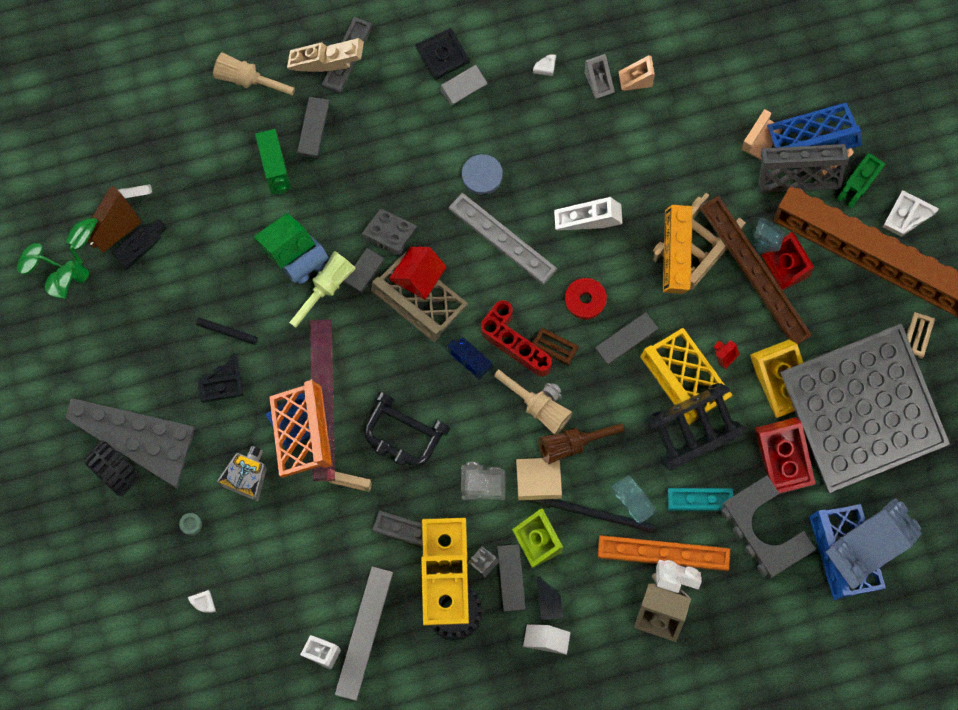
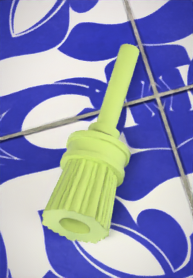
M334 251L323 270L319 271L318 275L312 279L315 285L313 294L289 323L296 328L320 297L334 295V292L339 289V285L356 269L355 266Z

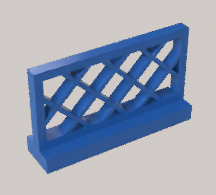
M847 102L767 125L775 148H781L780 145L783 141L790 143V145L783 147L845 144L846 149H851L862 145L861 129L859 125H856ZM837 112H845L843 118L834 116ZM820 117L825 118L822 124L814 120ZM830 120L838 123L835 128L827 124ZM798 123L806 124L803 129L794 127ZM843 124L851 127L844 130H840ZM810 126L818 128L816 133L807 130ZM784 129L785 132L780 135L774 133V130ZM823 130L831 132L826 135H820ZM790 132L798 134L796 139L787 136ZM803 136L812 138L805 141H800Z
M861 504L832 510H819L809 516L833 600L886 589L881 570L878 568L870 573L876 578L877 586L867 583L866 577L856 590L850 591L847 581L826 553L836 542L837 535L840 537L845 535L840 530L843 523L854 529L866 521ZM851 511H856L858 518L856 524L847 519ZM834 515L840 519L837 528L830 524L828 516Z

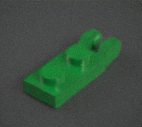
M868 152L846 182L845 188L837 200H844L848 191H853L856 195L849 201L848 205L852 209L859 198L871 186L886 163Z

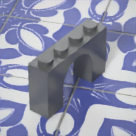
M767 475L722 503L723 509H721V513L727 521L730 520L733 524V532L739 540L742 539L746 544L745 550L751 558L754 557L759 564L757 568L763 577L766 576L769 580L815 551L816 548L804 531L781 545H768L756 537L752 529V516L755 510L779 494Z

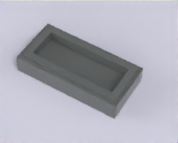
M367 248L355 264L356 269L344 280V283L362 294L385 259Z

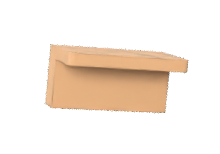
M765 109L742 146L743 151L761 161L762 148H771L773 146L767 125L774 122L769 120L771 112ZM782 129L774 130V133L777 134L782 132Z

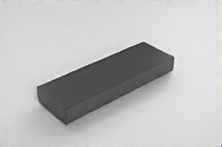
M309 97L297 151L298 155L318 158L330 104L329 100Z
M645 312L595 347V350L608 366L657 332L659 328Z
M383 511L378 512L372 530L374 533L423 547L422 523Z
M519 544L497 546L504 613L525 611Z

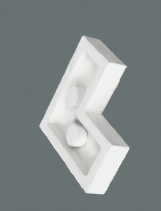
M659 559L657 563V587L679 593L682 584L699 590L702 581L701 572L697 569L682 567L670 560L663 561Z

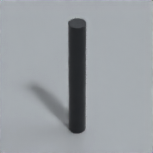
M200 317L196 323L197 326L256 345L258 341L256 336Z

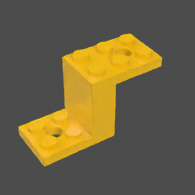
M466 518L422 519L423 625L469 624ZM442 535H448L451 538L449 546L443 547L439 544L438 540ZM444 595L452 599V604L448 608H443L439 605V599Z

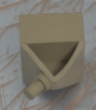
M654 573L652 578L656 584H648L634 628L676 642L685 622L691 598L681 589L679 593L657 587V574Z

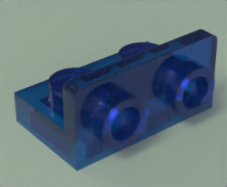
M464 337L458 342L453 339L448 344V353L479 380L493 366V363Z

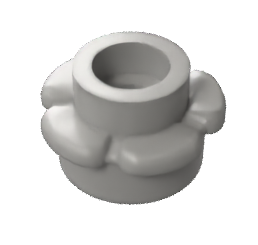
M553 383L545 384L542 390L545 395L551 397L554 402L557 399L560 400L561 389Z

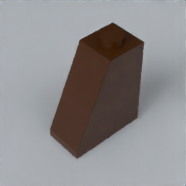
M114 186L109 188L92 218H96L98 221L87 242L93 249L97 247L103 253L142 223L124 196Z

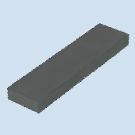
M354 17L342 42L360 38L365 44L373 24ZM356 61L350 62V68L328 71L322 83V88L341 94Z

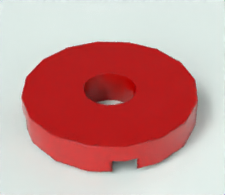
M581 278L575 280L566 290L565 304L567 310L579 319L589 320L596 318L606 306L607 295L605 289L594 279ZM587 294L592 300L585 304L580 301V297Z

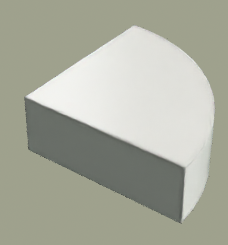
M547 55L538 61L533 68V73L553 76L556 55Z
M209 590L188 597L190 603L197 610L204 613L216 612Z

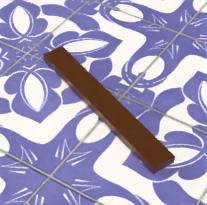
M718 195L700 207L787 339L799 345L811 337L812 334L720 196Z

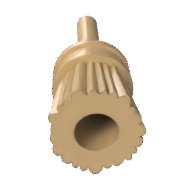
M223 52L220 53L213 70L215 79L234 82L236 85H241L244 88H249L252 84L257 85L258 83L290 95L294 94V87L260 76V73L256 72L255 64H249L247 61L241 62Z
M500 370L495 373V378L525 400L524 403L527 404L526 413L531 414L536 420L539 419L553 434H558L571 418L572 411L552 401V398L546 396L543 391L537 394L529 393Z

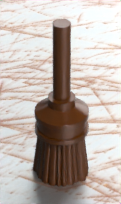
M620 423L590 433H580L574 427L571 430L562 431L561 434L542 436L538 440L540 453L544 462L549 465L567 456L571 457L577 453H583L584 446L588 445L590 441L624 432V426Z

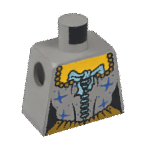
M251 446L247 456L236 453L218 479L219 485L258 502L267 470L265 464L259 462L263 451Z

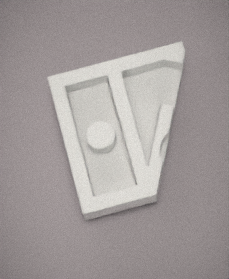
M902 190L883 228L902 237L935 215L939 208Z

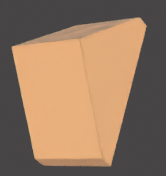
M649 55L618 71L621 90L653 87L655 74L652 57Z

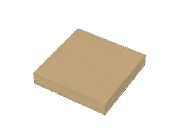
M543 458L516 459L518 500L562 499L560 460L548 465V463L544 462Z

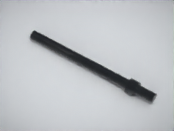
M557 499L525 500L541 504L544 508L550 509V507L648 532H652L654 527L652 523Z

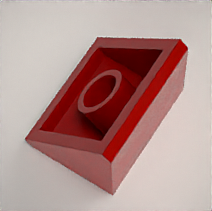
M794 232L789 233L761 255L782 290L809 278L814 269V265Z
M410 247L389 280L426 300L447 266L431 247Z

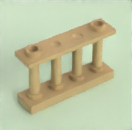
M707 193L702 198L698 197L692 204V229L709 241L713 249L710 253L707 251L704 253L692 243L691 253L700 259V264L697 268H691V290L695 288L727 250L720 237L717 238L694 220L701 210L700 207L708 202L709 194ZM738 218L736 222L743 231L746 222ZM659 242L654 248L653 261L657 262L661 256L664 257V243Z

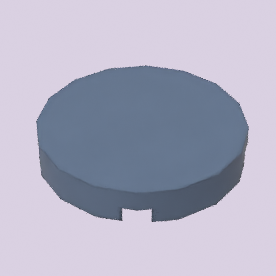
M479 154L473 156L466 161L462 168L463 183L469 191L475 194L493 193L502 182L503 170L501 165L494 157Z

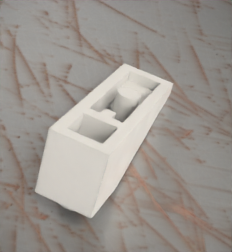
M611 197L555 210V229L557 231L606 228L622 224L621 204Z

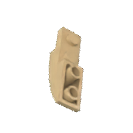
M357 38L326 46L321 42L290 50L287 68L289 70L308 72L350 68V62L361 60L364 42Z

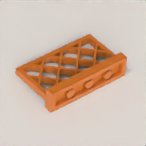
M313 380L304 382L305 386L270 396L279 476L282 478L320 466L323 468L332 466L322 387ZM305 392V399L300 406L294 401L299 394ZM282 399L288 400L283 410L279 411L277 401ZM292 404H294L299 409L293 418H290L286 414ZM305 411L308 414V419L304 425H301L297 420L302 412ZM286 417L291 421L286 429L282 431L280 423ZM297 424L302 428L297 436L293 438L289 433L293 426ZM308 431L310 432L311 438L308 441V443L304 445L299 441L304 435V433ZM286 437H289L293 442L288 450L285 451L282 444ZM297 444H300L304 449L299 457L296 458L291 453ZM308 451L313 453L314 462L305 464L302 461ZM289 457L296 460L291 469L285 470V463Z

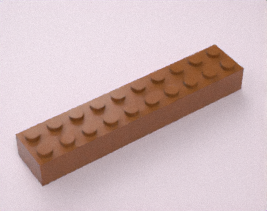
M789 187L773 219L774 223L958 318V271L955 268L944 266L938 263V260L934 257L925 256L919 253L916 248L903 245L897 238L888 237L882 234L879 229L863 224L858 218L843 214L839 208L830 207L824 204L821 199L806 195L800 188Z

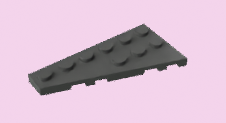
M71 398L65 417L67 421L94 436L99 441L107 442L118 453L178 490L195 427Z

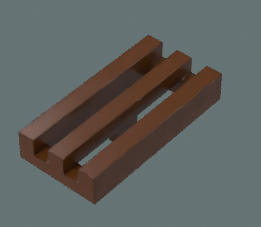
M542 327L533 342L534 345L546 352L550 357L568 366L579 349L578 345ZM542 335L572 349V351L570 352L542 338ZM538 342H540V343H542V344H544V345H546V346H548V347H550V348H552V349H554V350H556V351H558V352H560V353H562V354L568 356V358H566V357H564V356H562V355H560V354H558V353H556V352H554V351H552V350H550V349H548V348H546V347H544V346L538 344Z

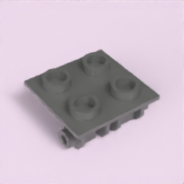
M380 209L362 232V235L366 242L377 245V247L383 245V250H386L388 247L387 251L396 256L397 254H402L404 250L402 247L417 226Z

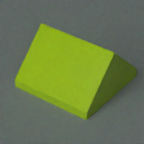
M543 509L538 510L512 529L532 568L561 554L563 551V546Z

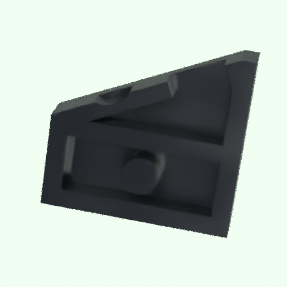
M234 355L229 362L223 366H218L211 374L205 375L198 380L202 403L244 396L238 355Z

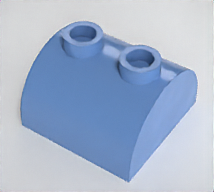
M311 235L310 237L315 245L282 268L294 284L296 282L301 284L307 281L310 272L313 270L316 272L323 270L326 265L325 262L329 260L321 244Z

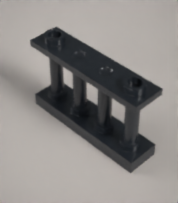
M722 383L712 384L708 387V390L663 412H654L650 415V418L645 420L648 426L652 429L657 427L667 451L666 455L661 457V461L667 469L677 468L746 434L742 424L732 421L722 395L730 392L727 386ZM715 400L724 422L723 427L716 431L713 430L703 404ZM696 409L705 432L704 437L698 440L693 438L684 416L685 413ZM675 418L686 441L685 446L679 449L674 448L665 426L666 422Z

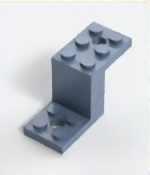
M896 498L893 499L880 512L839 538L826 551L852 590L859 586L870 573L912 547L922 534L920 532V525L915 519L911 520L907 514L908 509L902 501L898 502Z

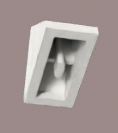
M527 625L523 647L567 655L570 632L550 625Z
M310 635L300 655L331 670L341 650L339 646Z

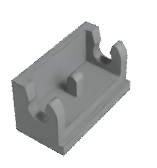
M474 65L442 84L440 91L451 106L488 83L478 67Z

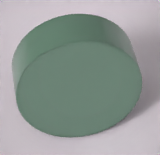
M187 513L180 519L179 526L184 534L193 536L200 532L202 521L198 515Z

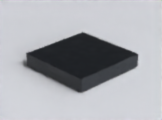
M451 28L415 45L434 81L470 63V59Z

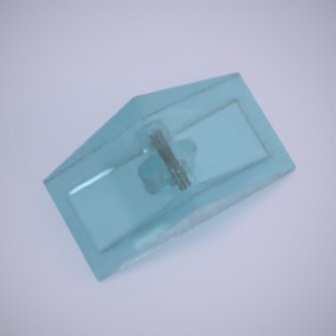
M760 217L754 235L756 252L761 254L779 251L785 231Z

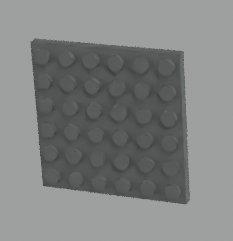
M902 324L895 325L780 372L797 417L802 422L805 437L828 493L950 445Z

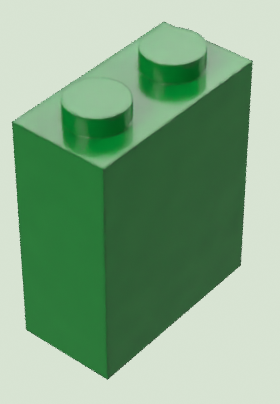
M276 129L256 133L255 136L271 194H283L291 189Z
M288 213L254 236L262 251L281 269L315 245L307 230Z

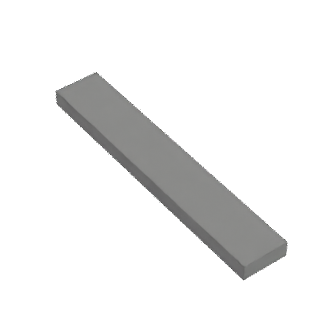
M461 193L449 206V210L543 286L557 271L554 265L465 194Z
M376 567L371 568L335 692L336 696L354 701L358 699L392 580L393 572Z

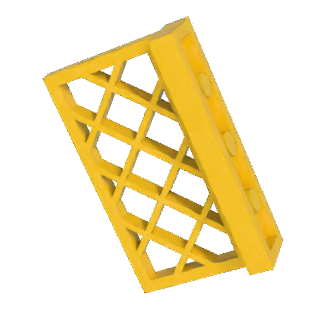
M684 328L657 344L645 348L640 356L674 405L698 395L699 393H696L698 384L710 386L715 383H722L725 385ZM682 336L685 340V348L674 345L677 337ZM661 347L670 349L669 358L660 356L657 349ZM673 350L684 352L683 361L672 359ZM687 354L696 355L698 364L687 363ZM671 364L682 366L681 375L672 373L670 370ZM685 367L697 369L696 377L684 376ZM700 370L709 373L711 376L710 382L699 379ZM683 380L694 383L693 392L686 391L683 388ZM731 392L724 394V401L730 399L733 395ZM712 400L713 403L711 404L710 402L706 403V413L717 407L715 400ZM696 409L684 414L689 425L699 418Z

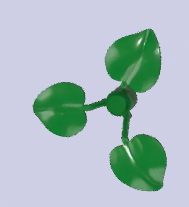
M96 218L82 220L70 230L67 243L71 245L70 251L76 261L70 260L62 266L42 256L44 247L39 243H34L26 247L20 255L17 271L20 274H29L36 268L39 259L58 267L57 272L52 273L47 278L45 291L52 297L66 299L71 280L73 279L80 284L89 276V270L81 265L83 260L78 257L75 249L79 250L86 244L98 220Z

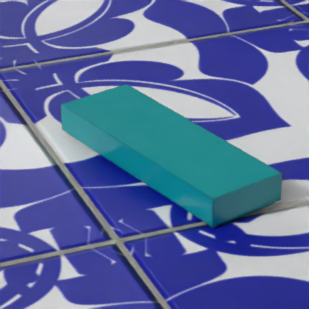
M668 488V511H721L723 509L721 504L734 496L733 489Z

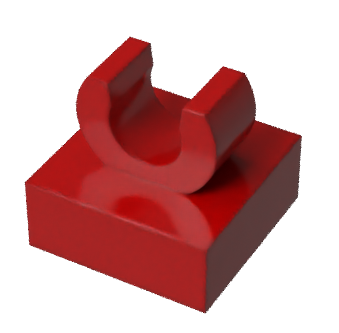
M731 340L726 345L718 341L713 346L716 349L715 354L718 363L725 370L740 355L737 344Z

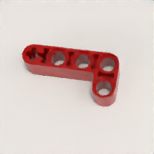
M506 300L498 301L481 323L482 336L534 374L543 377L548 375L552 366L551 357L507 326L512 319V305ZM501 309H505L509 313L505 316H501L498 314V311ZM489 325H493L496 327V330L494 332H488L485 330V328ZM506 337H510L513 339V342L511 344H505L502 342V340ZM522 349H527L530 351V354L522 356L519 352ZM543 362H546V366H538L539 363L542 364Z

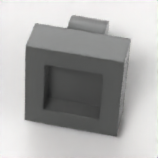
M481 547L467 563L483 577H486L499 563V560L484 547Z

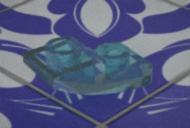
M629 475L611 487L612 492L625 504L626 510L639 524L657 512L649 498Z

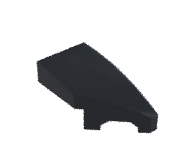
M536 576L541 620L563 618L561 595L540 576Z

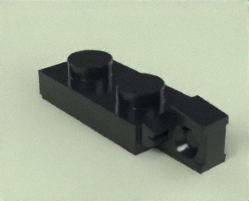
M159 219L151 226L149 224L145 227L142 226L112 254L129 269L162 238L160 235L167 228Z

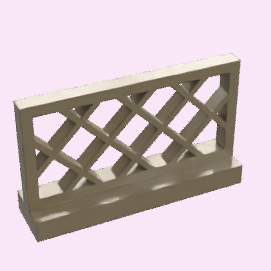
M404 253L380 278L377 277L372 282L371 291L435 343L440 338V334L468 306V303L440 280H438L434 288H440L443 291L444 297H432V293H430L426 300L417 297L415 294L414 298H405L402 295L403 287L390 285L385 281L393 274L406 253ZM444 301L445 310H433L432 302ZM447 301H456L460 306L457 310H448ZM417 302H429L430 310L421 311L418 308ZM433 315H445L446 321L440 326L434 321Z

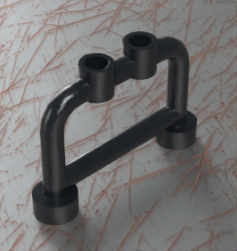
M379 392L375 399L378 404L365 426L364 436L367 442L375 447V453L383 457L388 453L394 456L393 462L403 467L405 463L421 466L430 459L442 435L447 436L451 428L438 420L434 422L431 428L391 408L394 399L383 392ZM382 413L431 437L420 457L415 458L405 451L374 437L373 429Z

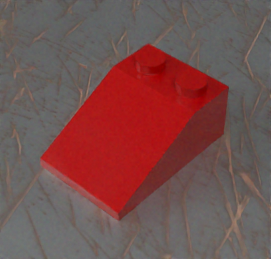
M795 417L755 428L766 473L779 493L815 484L801 421Z

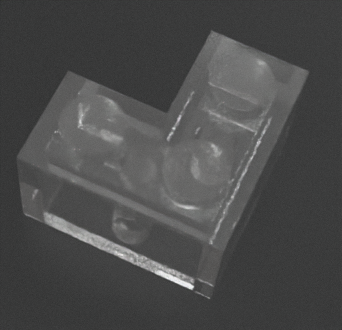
M467 462L466 465H461L462 500H505V470H501L500 467H489L488 470H484L483 465H479L478 462Z

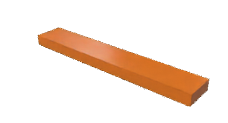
M600 535L597 558L657 564L660 559L663 561H673L682 567L729 571L730 548Z

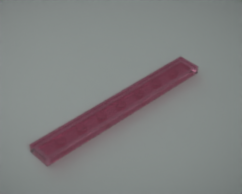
M310 320L311 380L322 387L332 466L323 468L320 466L313 468V481H335L332 320Z

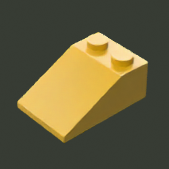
M786 340L750 354L756 375L775 417L778 418L794 412L795 410L792 407L791 399L780 372L803 363L798 345L791 340Z

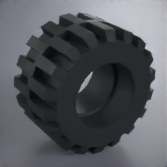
M101 440L83 458L84 464L117 496L123 497L141 478L138 471L105 441Z
M468 586L469 624L430 625L438 636L441 635L446 640L452 639V641H457V639L464 640L467 636L474 634V631L480 626V621H482L481 600L478 598L475 590H471V587ZM447 595L442 596L439 599V605L443 607L446 602L452 600L451 597Z

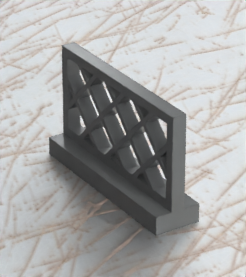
M846 145L762 148L759 193L787 192L790 186L800 188L803 191L841 189L845 165H848L849 161ZM787 168H796V169H794L793 171H790V170H788ZM766 169H775V170L770 173V172H769L768 170H766ZM822 170H826L828 172L822 177L818 175V173ZM782 171L787 174L781 179L776 177ZM805 171L807 174L803 177L797 176L800 172ZM833 176L837 178V182H827ZM812 177L816 179L813 183L806 182ZM791 178L796 181V182H794L793 184H786V183H785V182H787L788 180H790ZM769 180H773L775 182L772 185H764Z

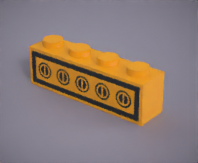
M671 205L665 210L664 293L684 294L690 290L693 206Z

